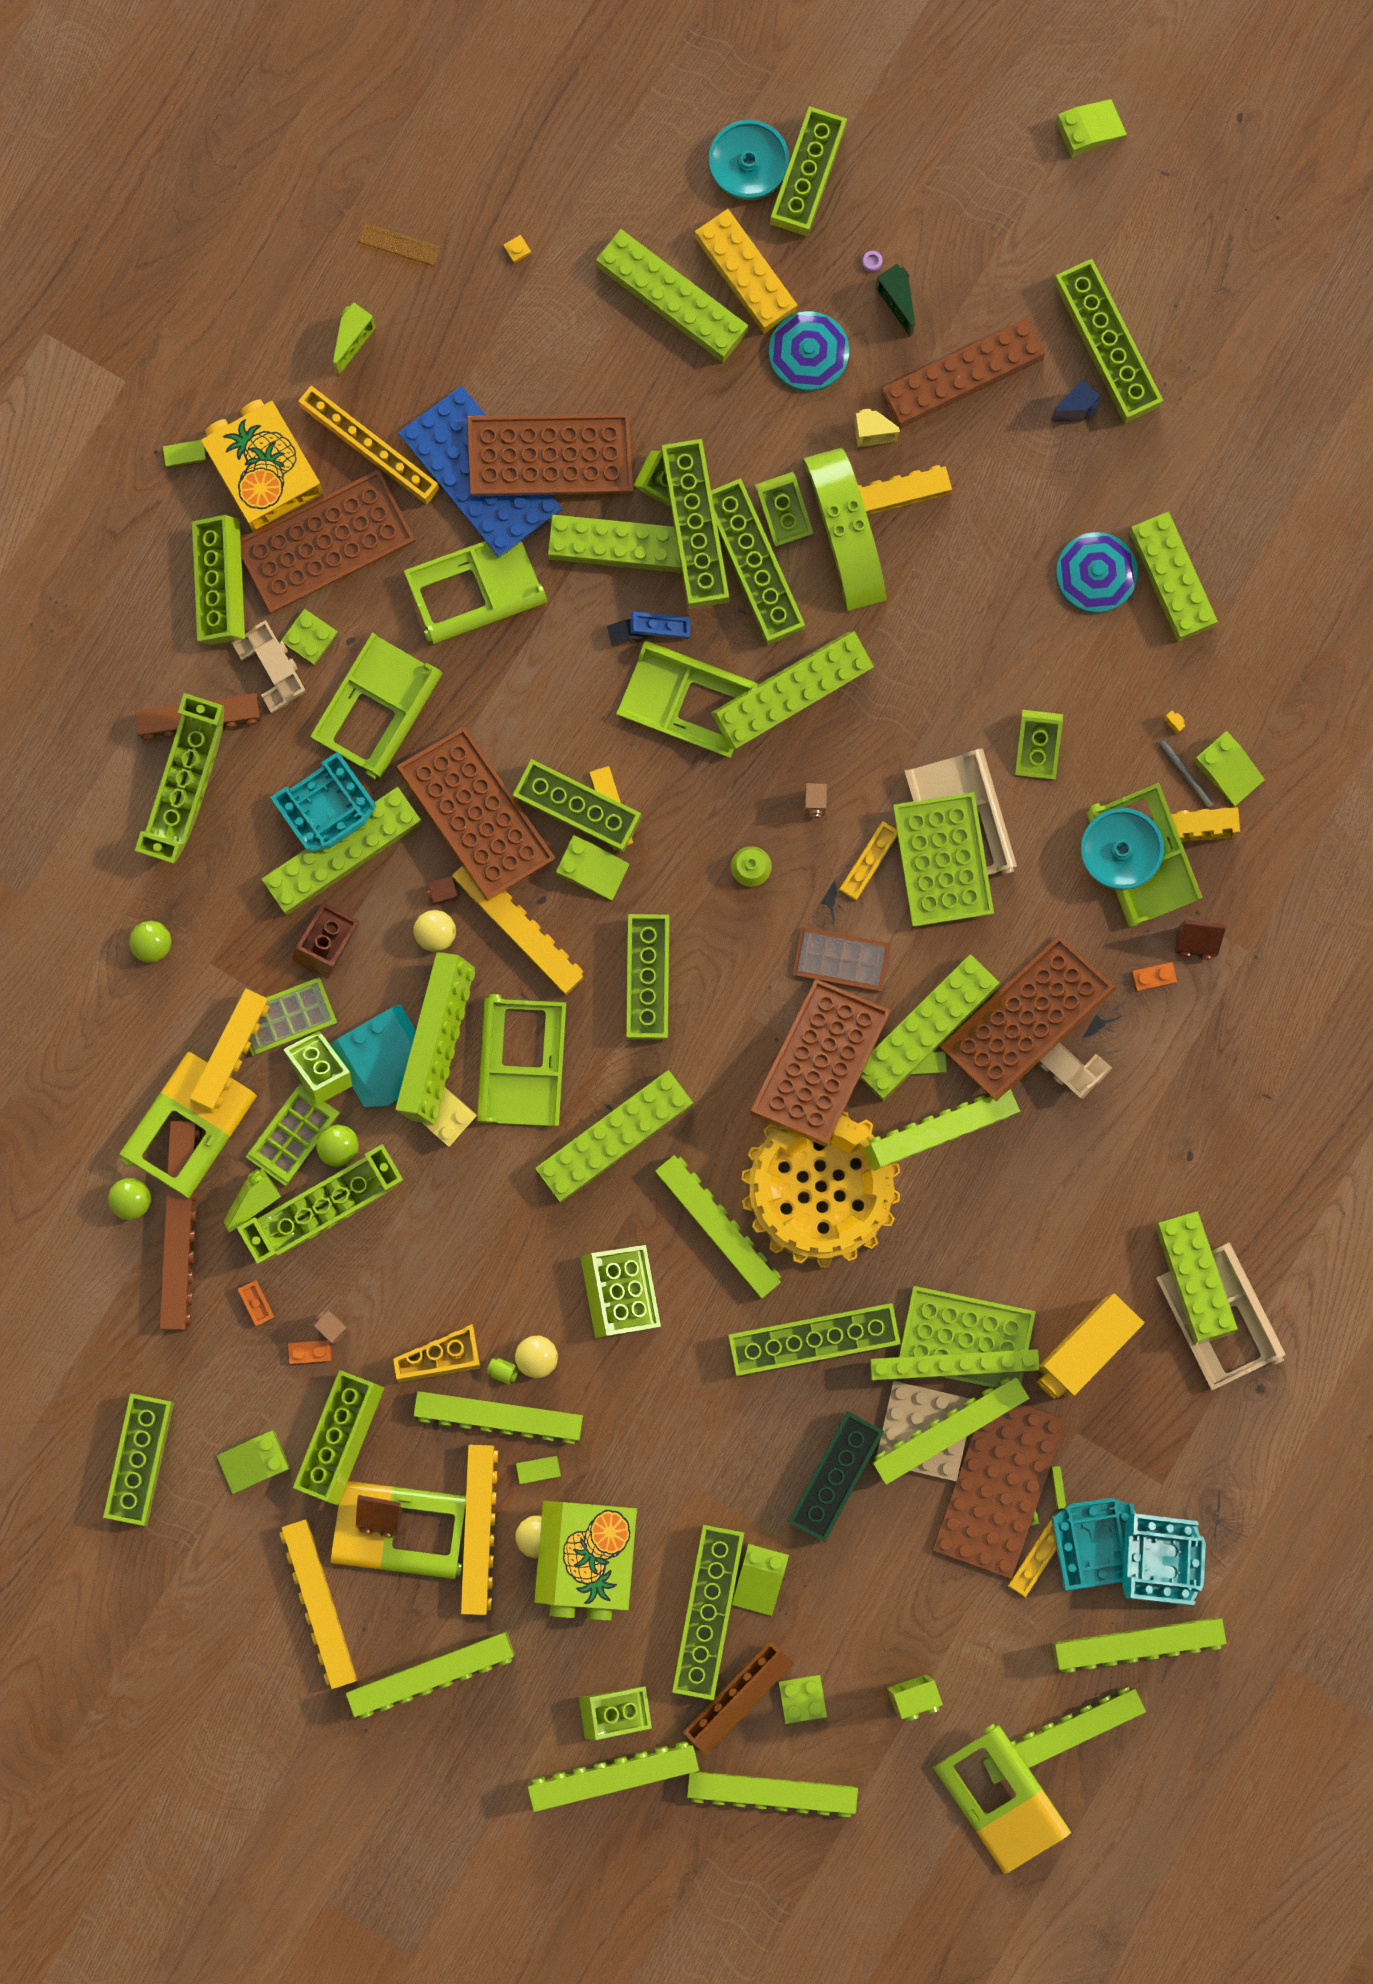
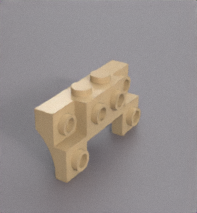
M266 620L247 632L245 639L231 642L242 661L257 654L275 687L261 694L271 714L306 693L295 672L298 669L293 659L288 660L285 655L288 652L283 641H277Z
M1058 1043L1038 1063L1045 1071L1048 1072L1050 1070L1055 1074L1053 1078L1061 1085L1065 1083L1083 1099L1112 1069L1097 1054L1084 1065L1061 1043Z

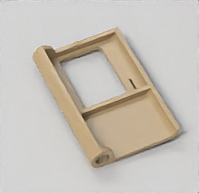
M983 748L943 761L905 770L913 802L975 792L977 811L980 814L993 859V864L987 867L988 875L1001 871L1002 875L1014 872V867H1017Z
M1230 1242L1211 1252L1230 1307L1236 1306L1260 1352V1358L1230 1373H1225L1209 1341L1198 1345L1194 1344L1170 1271L1156 1278L1211 1390L1219 1388L1270 1362L1274 1366L1284 1361L1283 1356L1286 1355Z

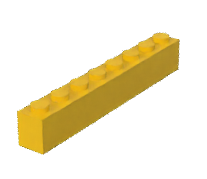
M310 386L299 399L300 407L424 504L427 505L439 491L437 482L313 386Z
M463 866L452 875L456 883L565 995H568L584 979L582 975L583 970L576 963L572 965L567 960L569 956L563 949L558 951L554 947L555 941L548 934L544 936L539 931L541 927L535 920L529 921L526 918L527 912L519 904L515 906L511 902L513 898L507 891L486 901Z
M469 1445L461 1614L487 1615V1610L491 1611L492 1598H488V1589H492L493 1577H489V1568H493L494 1555H490V1547H494L495 1534H491V1526H495L496 1514L492 1513V1505H496V1492H493V1484H497V1471H494V1463H498V1450H494L495 1446Z
M308 1519L282 1527L283 1532H280V1537L283 1545L287 1544L289 1552L286 1553L289 1564H293L295 1572L292 1573L296 1585L299 1584L301 1592L298 1593L301 1604H306L308 1611L305 1613L308 1625L312 1624L314 1633H311L314 1645L319 1646L320 1653L317 1654L320 1665H324L327 1672L324 1674L327 1686L331 1685L332 1689L357 1681L355 1670Z

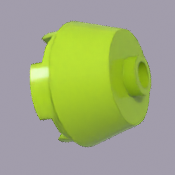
M748 846L740 849L733 856L731 872L740 884L748 887L758 886L764 883L770 876L772 864L764 850Z

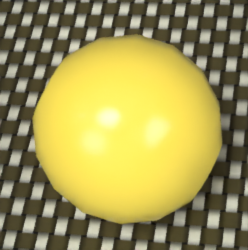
M430 910L418 917L414 924L413 934L418 945L423 949L431 952H440L448 948L454 941L456 926L452 918L445 912Z
M530 1336L524 1339L517 1347L515 1362L518 1369L528 1377L543 1378L549 1375L557 1365L558 1352L555 1345L548 1338Z
M538 1515L530 1516L523 1520L517 1528L515 1536L519 1550L527 1557L538 1559L542 1516Z

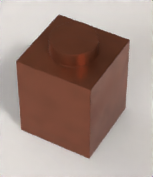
M452 876L428 883L429 889L426 890L429 902L433 901L435 906L458 899Z

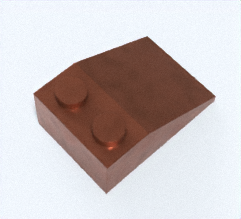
M322 903L296 946L292 960L328 979L359 921Z
M1184 920L1177 928L1175 952L1180 953L1181 957L1200 955V959L1212 960L1213 957L1219 954L1226 924Z
M358 1495L356 1528L360 1529L359 1532L365 1534H372V1531L380 1532V1536L392 1538L393 1535L398 1536L403 1513L400 1502Z

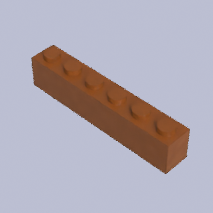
M257 693L208 700L224 706L223 726L226 729L235 728L237 724L243 723L246 726L256 725L257 721H262ZM180 704L135 710L138 736L144 740L156 739V736L160 735L174 737L182 714L178 713Z
M770 1641L683 1733L697 1748L707 1755L794 1663Z

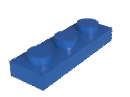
M634 611L630 614L632 634L679 639L690 638L689 617Z

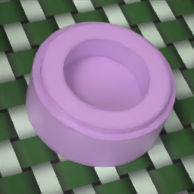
M876 251L867 252L862 260L864 269L868 272H877L882 266V256Z

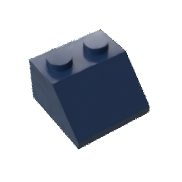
M1081 380L1054 409L1051 420L1054 422L1083 421L1086 417L1091 418L1099 406L1100 395L1085 381Z

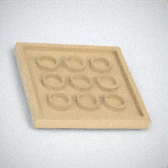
M893 1381L882 1428L884 1433L880 1438L876 1456L883 1451L886 1454L894 1450L892 1446L902 1440L904 1443L912 1439L910 1435L921 1429L922 1432L930 1429L928 1424L937 1419L940 1422L948 1418L946 1414L957 1408L960 1411L965 1408L964 1403L970 1399ZM966 1437L910 1471L957 1481Z

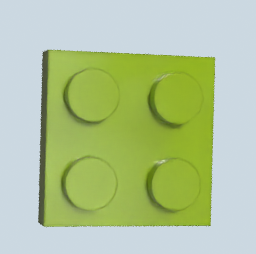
M304 609L281 641H283L285 646L315 666L337 636L338 631Z
M820 1675L779 1681L785 1724L827 1717Z

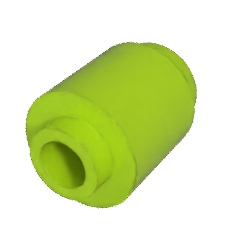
M492 1358L487 1374H490L491 1378L509 1385L511 1381H516L519 1371L516 1370L517 1365L500 1358Z

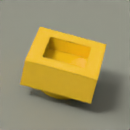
M521 235L503 245L513 263L531 254Z
M1171 711L1164 718L1165 722L1176 734L1185 727V721L1179 713L1175 714Z

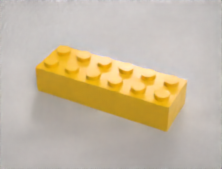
M729 209L695 231L696 241L763 334L797 312V303Z

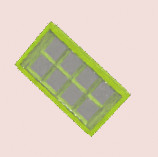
M320 977L267 997V1005L270 1008L265 1017L261 1016L258 1022L261 1026L256 1036L252 1034L249 1040L251 1042L250 1051L252 1056L337 1024Z
M299 1084L252 1147L246 1158L287 1186L317 1146V1138L320 1133L333 1124L340 1112L326 1102L316 1105L306 1092L304 1086Z

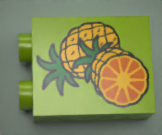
M543 1501L534 1603L549 1604V1616L575 1618V1607H587L586 1618L597 1620H612V1609L629 1610L637 1508Z

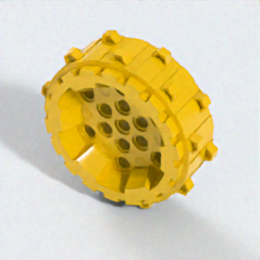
M843 1112L827 1147L825 1146L821 1151L813 1148L814 1141L769 1124L764 1129L765 1142L760 1147H751L748 1157L753 1162V1166L742 1171L741 1178L743 1182L748 1184L749 1196L742 1200L744 1210L754 1213L756 1219L752 1227L755 1232H763L771 1239L769 1249L776 1254L785 1250L792 1253L794 1262L802 1264L807 1258L814 1259L820 1268H829L834 1258L844 1257L849 1262L857 1258V1249L864 1246L873 1249L878 1244L876 1232L879 1228L892 1226L895 1218L889 1211L890 1206L898 1203L900 1200V1193L895 1190L893 1178L900 1173L899 1164L893 1163L875 1171L872 1170L863 1149L869 1145V1140L875 1138L871 1134L873 1124L867 1119L858 1124L850 1120L847 1112ZM853 1159L859 1160L861 1168L858 1170L852 1169L850 1161ZM817 1161L824 1162L825 1170L821 1172L815 1170L814 1163ZM780 1163H787L790 1166L789 1172L781 1173L778 1170ZM836 1170L842 1171L844 1179L841 1181L834 1180L833 1172ZM805 1172L808 1175L807 1182H799L796 1177L797 1174ZM817 1182H824L827 1186L826 1191L818 1192L815 1189ZM842 1191L845 1194V1200L837 1202L834 1199V1193ZM800 1193L808 1194L809 1201L802 1204L798 1201ZM856 1200L861 1201L864 1205L863 1210L855 1211L852 1208V1203ZM819 1202L826 1203L828 1207L827 1212H818L816 1205ZM789 1204L792 1212L788 1215L782 1214L780 1211L781 1205ZM826 1223L829 1231L826 1234L819 1233L817 1230L818 1224Z

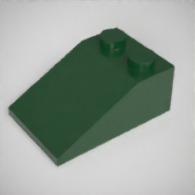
M897 263L877 276L875 289L910 337L913 335L915 319L908 279L909 274L904 267L900 268Z

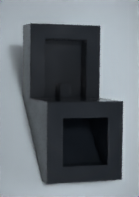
M630 619L607 626L612 646L631 640L639 642L654 637L651 635L632 634Z

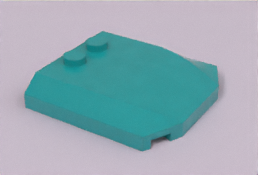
M339 752L321 763L323 765L322 768L291 789L286 786L270 797L308 852L332 848L363 827L376 808V804Z
M401 1004L390 1008L329 1044L349 1070L352 1087L364 1108L388 1107L398 1101L416 1033Z
M1114 1498L1074 1503L1068 1505L1051 1518L1064 1591L1123 1582L1125 1525L1129 1515L1135 1513L1133 1504H1127Z
M1135 1513L1129 1515L1125 1525L1122 1587L1126 1599L1188 1606L1195 1605L1196 1601L1194 1600L1204 1586L1206 1549L1204 1537L1200 1536L1197 1528L1199 1526L1198 1521Z

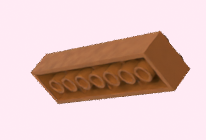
M1028 318L883 387L882 396L899 429L1042 361L1045 351Z

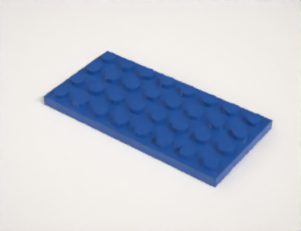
M460 386L399 431L398 436L481 538L486 541L494 554L500 558L550 521L552 515H558L562 512V508L552 495L470 496L467 416L486 415L463 386Z

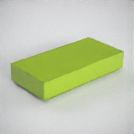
M201 440L163 446L167 468L207 461L205 448Z
M933 1052L911 1075L946 1073L945 1052Z
M557 1456L516 1463L520 1484L561 1477Z
M1050 1467L1056 1509L1065 1508L1066 1501L1061 1467Z

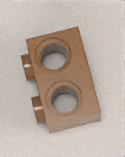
M806 783L804 815H809V818H821V815H825L827 784Z
M329 1310L327 1312L322 1311L315 1318L316 1324L314 1326L332 1344H336L349 1331Z

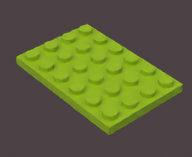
M975 792L893 805L912 927L994 914Z
M913 1286L899 1357L1028 1350L1036 1311ZM1024 1372L944 1376L943 1378L998 1388L1001 1386L1000 1381L1008 1376H1011L1012 1379L1017 1377L1022 1384Z

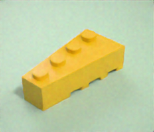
M1238 807L1216 810L1202 809L1196 812L1178 811L1176 812L1177 814H1171L1181 842L1235 838L1240 832Z
M473 1324L393 1359L398 1383L481 1369Z

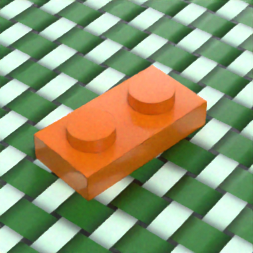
M1173 962L1132 971L1136 992L1177 983Z
M257 1280L238 1289L256 1327L275 1318Z
M329 1340L288 1343L289 1364L332 1361L331 1343Z

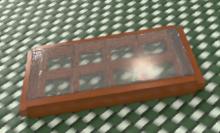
M801 927L792 976L812 980L818 979L823 982L881 992L890 943Z

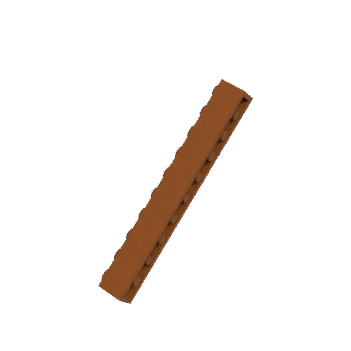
M170 1121L168 1175L173 1178L179 1175L195 1151L197 1139L201 1137V1128L197 1127L193 1122ZM167 1186L160 1329L187 1330V1327L191 1326L192 1316L188 1313V1307L192 1305L193 1294L189 1293L190 1284H193L194 1273L190 1272V1266L194 1264L195 1252L191 1251L192 1243H195L196 1231L192 1230V1226L197 1218V1211L193 1210L194 1201H197L198 1198L197 1189L194 1190L188 1199Z

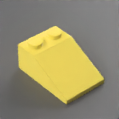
M444 1086V1096L440 1101L439 1115L435 1120V1124H423L450 1147L477 1114Z

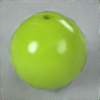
M152 920L142 922L135 926L130 933V950L140 961L147 963L158 962L166 957L170 951L172 944L171 934L160 922Z
M337 1124L327 1127L320 1133L317 1138L316 1149L319 1158L325 1164L333 1167H342L351 1163L357 1156L359 1141L353 1130L347 1126Z
M124 1178L117 1181L110 1188L108 1194L109 1208L115 1216L123 1220H135L142 1217L149 1209L151 1203L149 1189L142 1181L136 1178Z

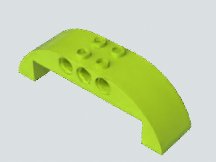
M838 448L803 458L807 476L811 478L841 579L843 586L842 595L847 612L887 601L875 541L860 490L843 448Z
M186 693L183 694L178 713L182 714L150 819L146 831L140 832L135 848L137 852L171 863H175L181 855L195 824L217 755L224 722L223 705Z
M382 1144L369 1151L363 1159L258 1219L254 1217L237 1227L256 1263L260 1264L310 1240L372 1204L404 1181L384 1145Z

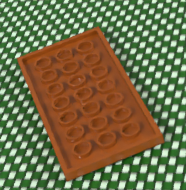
M629 413L467 416L470 496L633 493Z
M379 469L240 538L241 557L271 614L416 542Z
M465 726L396 766L397 772L486 901L491 900L555 861L556 858Z
M1058 936L951 1035L940 1048L995 1101H998L1106 1000L1116 988L1063 938Z
M815 979L753 1104L750 1115L827 1147L890 1016L891 1010Z
M1020 1404L973 1432L932 1550L1012 1579L1067 1420Z

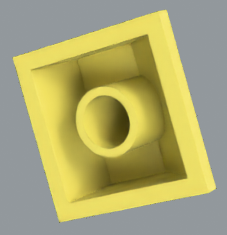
M863 409L856 413L854 427L857 447L898 442L899 427L879 412Z

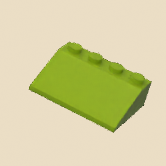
M646 1245L591 1253L580 1257L595 1339L661 1327Z

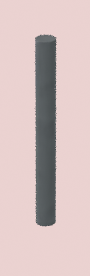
M1165 739L1159 743L1160 747L1207 809L1213 806L1212 800Z

